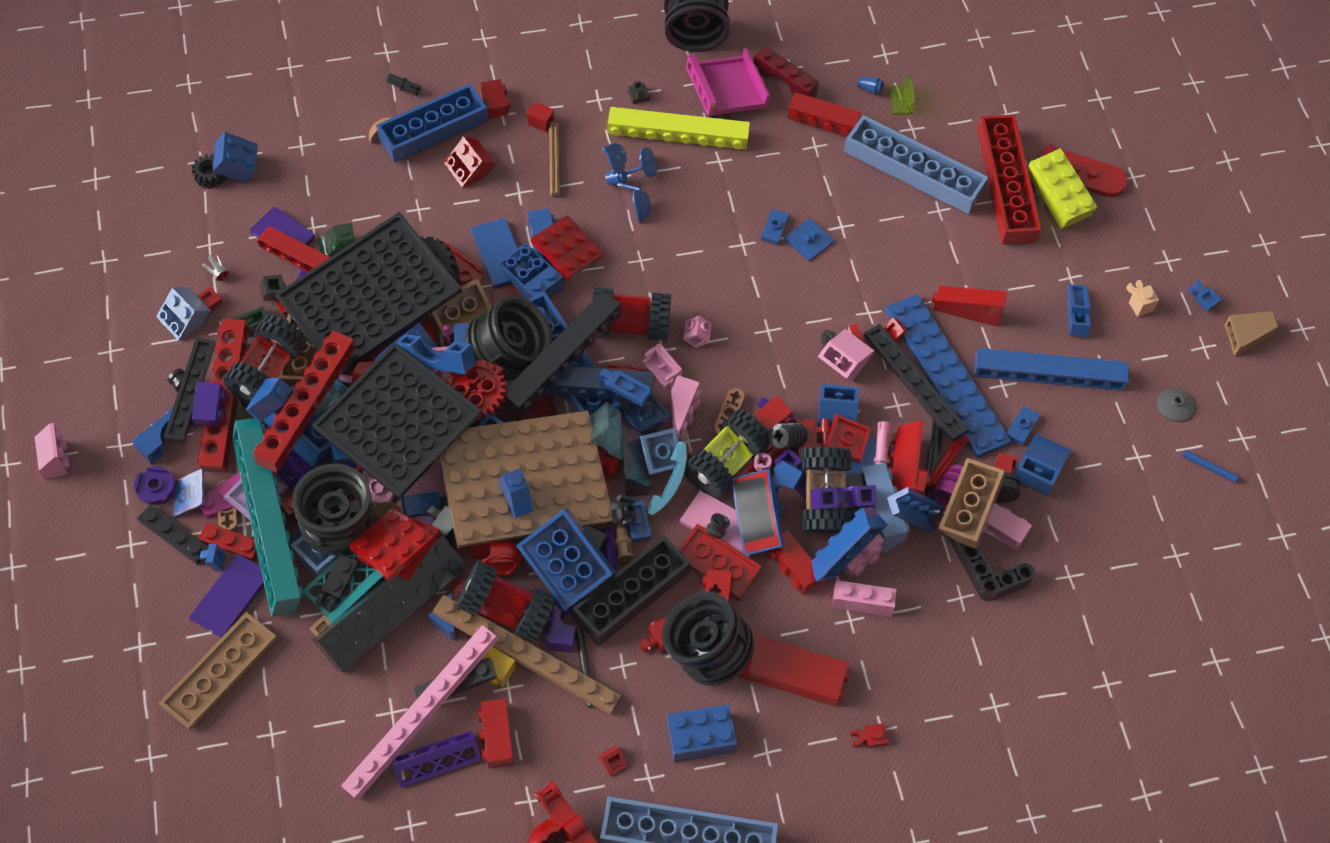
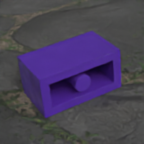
M197 382L192 420L196 425L220 426V421L224 418L223 401H226L227 392L221 383Z

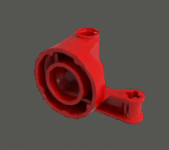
M550 781L549 785L542 791L534 793L537 801L546 810L550 818L539 823L533 829L527 843H547L553 836L566 838L568 840L566 843H598L589 832L584 820L578 814L576 815L553 781Z

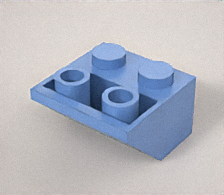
M175 287L171 289L156 317L179 341L201 327L211 310L189 287Z

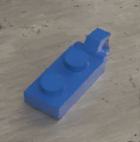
M603 368L599 374V379L605 383L606 387L641 407L652 393L651 387L621 371H614L612 373Z

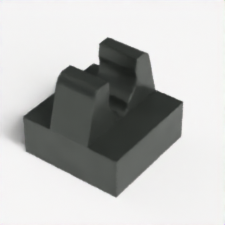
M641 81L633 83V86L628 87V93L633 104L650 100L645 83L641 84Z

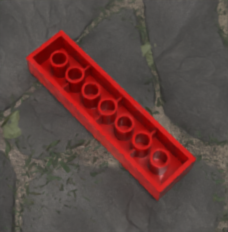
M1016 115L981 116L977 131L1001 244L1037 242L1041 233V226Z

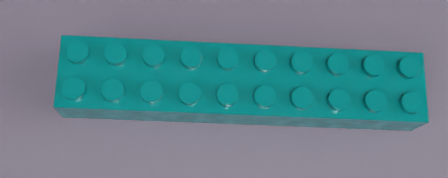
M255 418L236 420L232 440L271 617L294 614L300 605V598L303 597L301 585H297V567H293L292 563L294 561L293 549H289L288 542H290L289 531H285L284 528L286 518L284 512L281 513L280 506H282L281 496L276 493L278 488L277 478L273 477L271 470L256 464L253 455L255 447L261 444L264 439L265 426L264 424L261 425Z

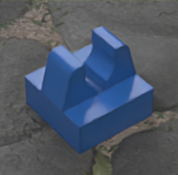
M209 544L208 550L201 551L199 559L205 560L204 564L209 565L214 571H222L226 552L217 544Z

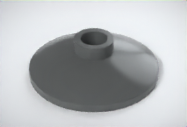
M1169 388L1160 393L1157 399V408L1166 419L1174 422H1183L1193 415L1195 403L1193 398L1184 390Z

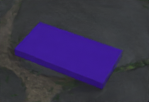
M237 554L189 616V619L222 638L237 622L264 586L261 567Z

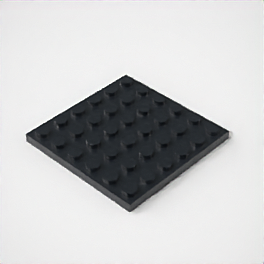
M394 342L312 425V428L397 498L401 499L482 414V411Z

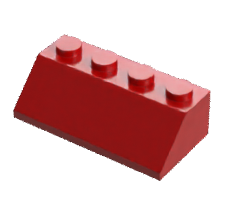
M919 420L898 426L896 433H892L891 445H894V450H890L889 461L892 462V466L888 467V469L892 473V485L896 486L898 492L907 487L914 491L916 490L924 421Z

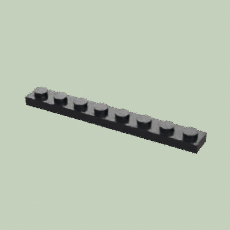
M881 324L864 332V337L951 442L968 434V428Z

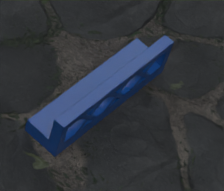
M908 487L887 497L893 516L929 533L936 530L932 517L946 511L944 505Z

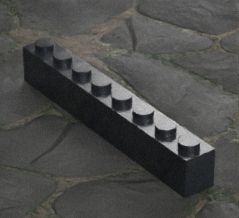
M602 291L505 389L507 395L503 396L505 399L503 404L519 416L524 412H528L533 403L543 397L546 389L550 385L553 386L563 372H567L576 359L581 358L584 350L588 346L591 347L595 343L596 338L600 334H604L613 321L618 320L621 315L620 303Z

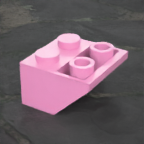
M845 329L827 343L818 357L846 379L853 381L875 351Z
M50 423L35 436L38 468L44 480L68 475L67 467H70L69 458L67 455L65 456V450H68L66 439H63L61 430H57L55 424Z

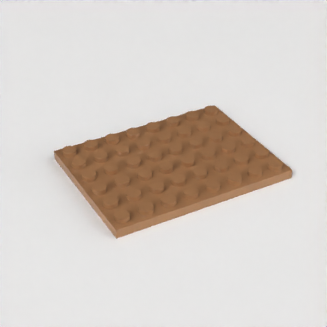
M588 411L471 427L439 458L457 548L528 537L566 508H569L583 528L585 525L590 527L612 523L613 521L612 508ZM520 468L529 486L534 511L515 519L498 483L503 474Z

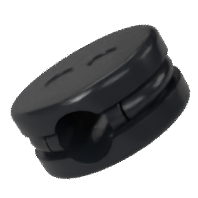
M1005 472V479L995 503H1009L1020 497V479L1018 476Z

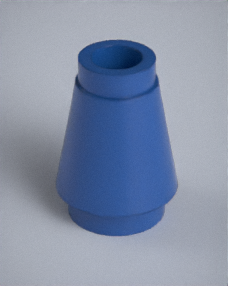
M859 77L857 81V87L875 95L877 93L881 94L884 81L880 80V78Z

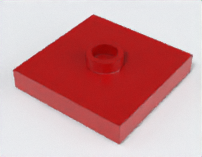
M836 414L824 447L851 449L852 461L860 463L871 428Z

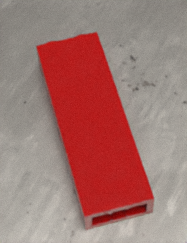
M753 633L755 645L752 658L747 667L737 677L835 707L838 700L842 701L845 692L842 684L843 682H848L851 672L847 670L849 662Z

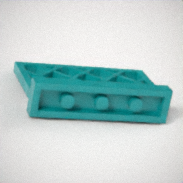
M354 552L353 555H350L351 553L344 555L356 561L357 555ZM337 559L303 590L314 604L318 597H313L310 591L315 586L324 585L327 575L331 572ZM366 564V568H357L356 572H366V579L363 582H355L354 574L348 585L351 586V593L347 597H342L341 600L343 601L340 604L338 601L332 612L328 613L326 611L325 601L318 608L333 622L385 578L375 569L370 568L369 564Z

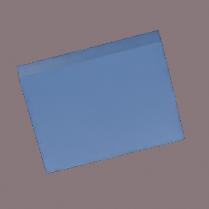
M675 428L640 436L649 475L675 468L677 462L670 460L679 442Z

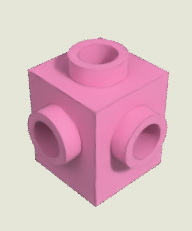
M701 316L686 320L683 340L695 348L708 344L710 342L712 324Z

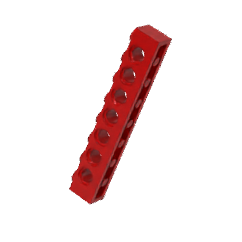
M222 319V325H219L218 336L220 338L219 343H216L215 346L217 356L216 361H213L212 364L214 375L210 382L221 383L227 392L226 401H223L224 418L220 421V426L203 425L205 430L200 438L202 449L201 453L198 454L197 463L204 471L227 473L238 398L230 393L231 390H227L226 385L223 384L222 377L228 373L233 363H240L246 354L250 327L245 320ZM231 338H235L234 342L228 343ZM228 356H232L230 361H225ZM216 429H221L219 434L213 435ZM218 447L215 453L210 454L212 448Z
M332 331L330 336L324 339L323 347L315 353L312 364L305 369L301 381L296 383L294 392L285 401L282 411L276 414L274 423L270 429L266 430L261 444L255 447L253 455L256 464L276 473L279 472L355 351L354 339Z

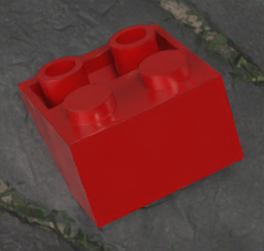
M463 137L444 162L461 187H466L486 177L496 164L479 140L469 137Z

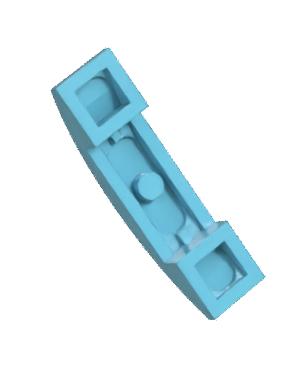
M677 443L670 459L677 462L662 496L653 495L646 510L647 514L653 515L662 509L676 492L685 470L687 457L686 443Z

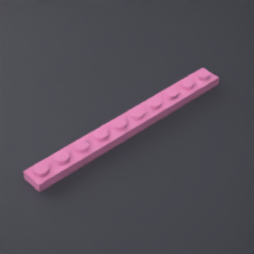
M482 625L341 786L355 799L359 800L495 645L499 638Z

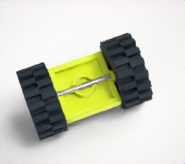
M738 409L723 423V430L703 450L698 449L686 461L685 474L687 477H690L689 480L695 484L697 489L700 488L702 492L715 499L719 498L733 484L732 477L750 458H755L757 454L760 455L771 444L769 433H767L768 429L763 427V423L759 422L756 416L753 417L750 412L746 413L745 410Z

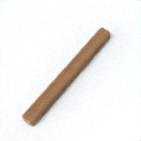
M550 122V195L558 197L560 195L559 124L557 122Z

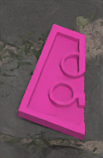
M240 472L204 495V505L198 507V509L206 519L217 516L219 511H229L233 508L231 504L224 500V495L232 488V482L235 485L241 479Z

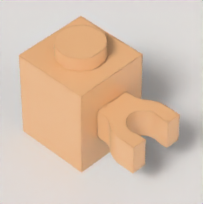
M1141 280L1136 282L1137 288L1133 287L1132 283H1129L1126 287L1132 294L1129 304L1137 317L1154 312L1159 299L1152 287L1149 285L1143 288Z

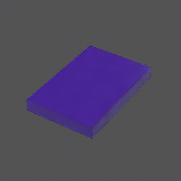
M276 206L250 228V233L257 238L262 235L267 227H272L307 246L315 239V234Z

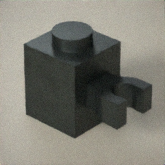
M431 505L427 512L436 517L432 526L440 529V535L454 540L455 533L449 507L445 506L441 511Z

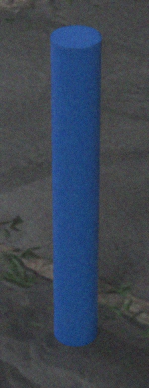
M1185 450L1182 457L1236 483L1239 477L1188 450Z

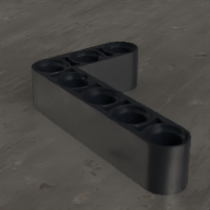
M947 535L982 600L992 601L1030 585L1035 575V569L1032 565L1023 563L994 574L979 545L975 549L958 543ZM967 553H971L975 557H969ZM976 570H980L984 574H979L976 572ZM1020 573H1024L1028 577H1023ZM1003 580L1009 581L1010 584H1005ZM985 587H990L993 591H988Z

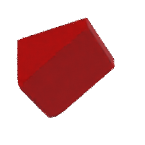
M614 746L598 755L609 776L628 767L627 761L618 746Z

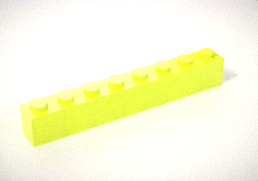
M610 107L608 134L747 150L750 122Z

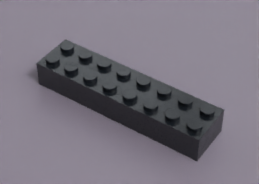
M439 535L409 580L400 576L394 577L390 582L387 579H383L315 636L312 641L338 672L343 673L462 572L467 565L443 535Z

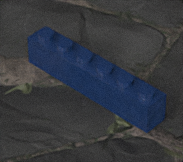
M571 366L567 372H563L553 386L550 385L544 394H557L564 397L570 395L581 398L596 397L603 400L607 398L619 401L629 400L610 390L599 379V374L603 368ZM606 369L612 373L614 371H621L652 388L653 372ZM651 395L647 399L648 402H651Z

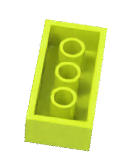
M1061 148L1030 162L1027 167L1030 180L1061 230L1090 217L1094 213L1097 205Z

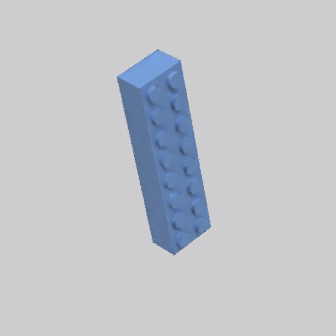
M864 115L846 138L844 152L967 214L970 213L985 190L988 180L987 176Z
M608 796L600 843H776L778 823Z

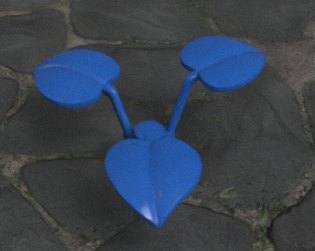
M617 143L609 144L602 148L613 169L606 173V181L610 186L617 185L618 188L624 187L634 190L633 204L638 222L641 223L650 213V198L647 192H641L639 187L623 183L627 181V174L644 169L646 177L655 176L658 169L656 157L649 147H644L639 154L642 166L624 171L627 161L624 147Z

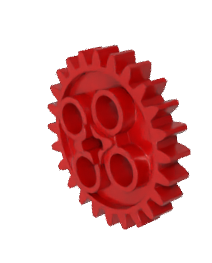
M478 360L476 365L466 374L450 372L451 379H445L446 383L457 392L465 391L462 396L471 403L481 401L475 405L482 411V414L477 418L478 421L481 420L482 415L488 419L489 412L495 415L494 408L501 409L499 402L505 403L503 396L507 395L505 390L507 384L504 375L501 374L500 369L496 370L494 364L489 367L487 361L481 365L480 360ZM492 386L490 390H485L487 387Z

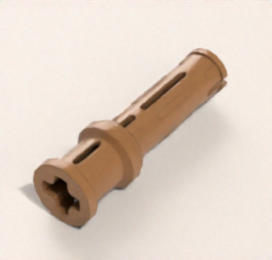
M614 525L616 532L614 544L618 552L617 562L621 564L630 563L634 559V554L631 551L632 540L628 536V529Z

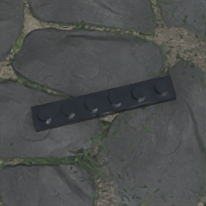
M195 339L164 434L165 441L185 443L192 421L197 382L205 381L216 346L215 340Z

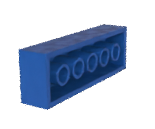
M470 83L377 124L378 139L395 163L488 121L487 107Z

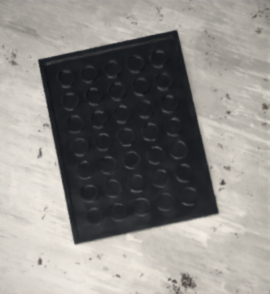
M399 211L276 293L275 296L316 351L321 350L324 339L330 336L332 331L354 339L355 351L341 371V375L463 291Z

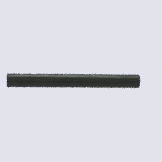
M581 628L576 629L575 634L581 671L584 675L591 678L584 632ZM586 702L588 708L595 707L593 704Z

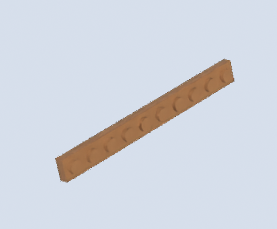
M445 595L442 596L434 608L433 615L470 636H473L483 625L499 638L493 648L577 697L593 704V706L609 715L621 697L620 694L478 614L473 616L456 608L457 602Z

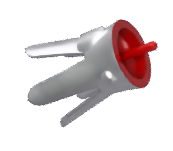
M217 255L219 262H216L212 256H209V260L215 270L206 264H202V266L213 274L214 279L217 281L226 280L229 272L222 264L219 255Z

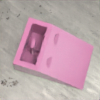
M678 375L671 390L670 413L672 416V426L676 429L678 441L685 442L688 433L686 431L687 427H691L694 420V410L697 411L700 405L701 390H699V382Z

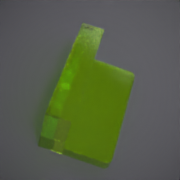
M905 76L903 85H891L889 88L893 115H913L916 103L912 76Z

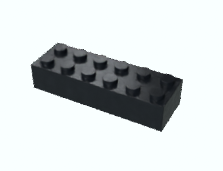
M662 536L572 608V618L600 646L688 575L691 563L665 536Z

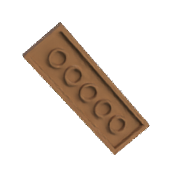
M246 612L158 704L188 730H191L277 640L276 635Z

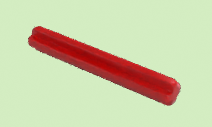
M964 435L954 441L930 475L929 487L931 489L944 476L968 442L969 436Z

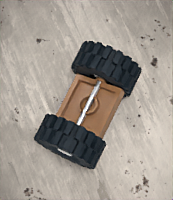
M842 447L802 449V470L806 471V510L802 511V531L841 532V527L846 522L852 521V511L846 510V507L812 509L811 489L846 487V471L852 470L851 449Z

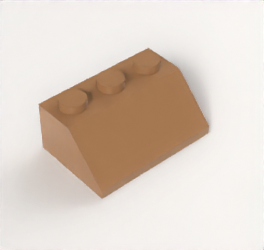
M478 279L460 286L463 292L429 314L443 337H446L445 332L442 330L444 325L450 327L449 334L454 333V324L470 323L474 318L491 308Z

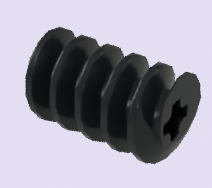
M801 423L777 424L769 432V441L775 448L800 447L808 439V431Z

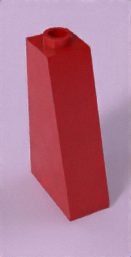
M939 285L938 292L933 293L931 302L935 303L934 311L998 327L1008 292Z

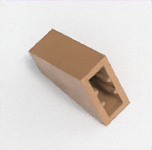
M1273 311L1229 316L1225 323V328L1234 356L1241 355L1273 336L1278 328V320L1275 318Z

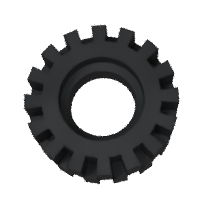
M205 154V158H202V156L198 157L199 161L196 159L194 161L195 164H192L195 182L199 186L201 185L202 188L207 186L208 189H211L212 185H214V188L217 187V184L221 185L222 181L226 180L224 175L216 172L203 174L205 170L213 168L214 154H210V157Z

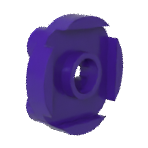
M153 466L137 475L134 489L139 500L146 504H165L170 500L175 491V481L172 474L166 468ZM155 482H158V488L152 489V487H150V485H154Z

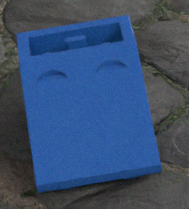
M527 243L498 263L521 296L527 300L544 291L550 299L563 289V276Z
M1035 434L1015 475L1019 477L1020 483L1049 496L1071 450Z

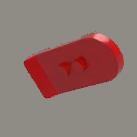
M1048 144L1044 148L1042 156L1047 155L1053 151H1056L1059 148L1052 144ZM1062 150L1087 190L1094 191L1096 194L1105 197H1115L1124 191L1127 184V176L1119 167Z

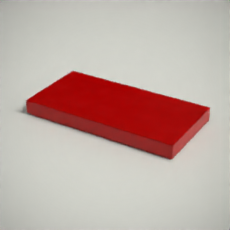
M698 523L678 549L691 563L690 567L703 576L707 575L708 570L732 572L731 595L741 600L763 569V566L745 556L722 539L709 535L706 529Z

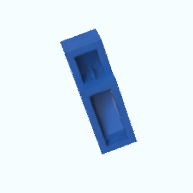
M1068 284L1069 335L1088 337L1091 328L1089 316L1091 307L1087 285Z

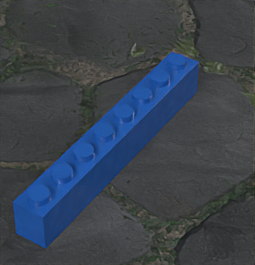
M978 348L974 358V377L1117 391H1124L1129 382L1128 362H1121L1119 360L1108 361L1099 358L1087 359L1083 357H1065L1064 355H1046L1045 353L1034 354L1025 351L992 350L989 348Z

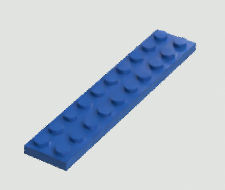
M919 294L886 306L885 311L890 320L893 317H897L908 330L902 339L930 384L968 428V434L966 435L969 436L967 444L975 457H982L1010 445L1011 440Z

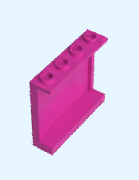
M744 48L742 56L698 62L695 54L688 55L686 69L708 116L767 108L770 92L766 89L764 80L759 75L758 67L755 66L753 57L749 54L747 48Z

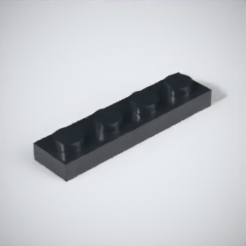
M152 504L137 517V520L193 563L198 565L202 561L199 559L201 551L208 550L209 547Z
M488 657L481 660L449 697L496 679L497 675L492 659ZM435 679L414 687L417 699Z

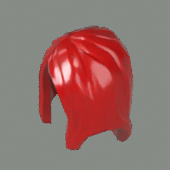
M512 539L469 547L473 558L479 559L481 562L497 569L496 576H509L513 574L523 560V554L516 546L518 543Z

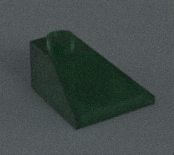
M353 224L335 225L318 239L320 252L332 257L356 241Z

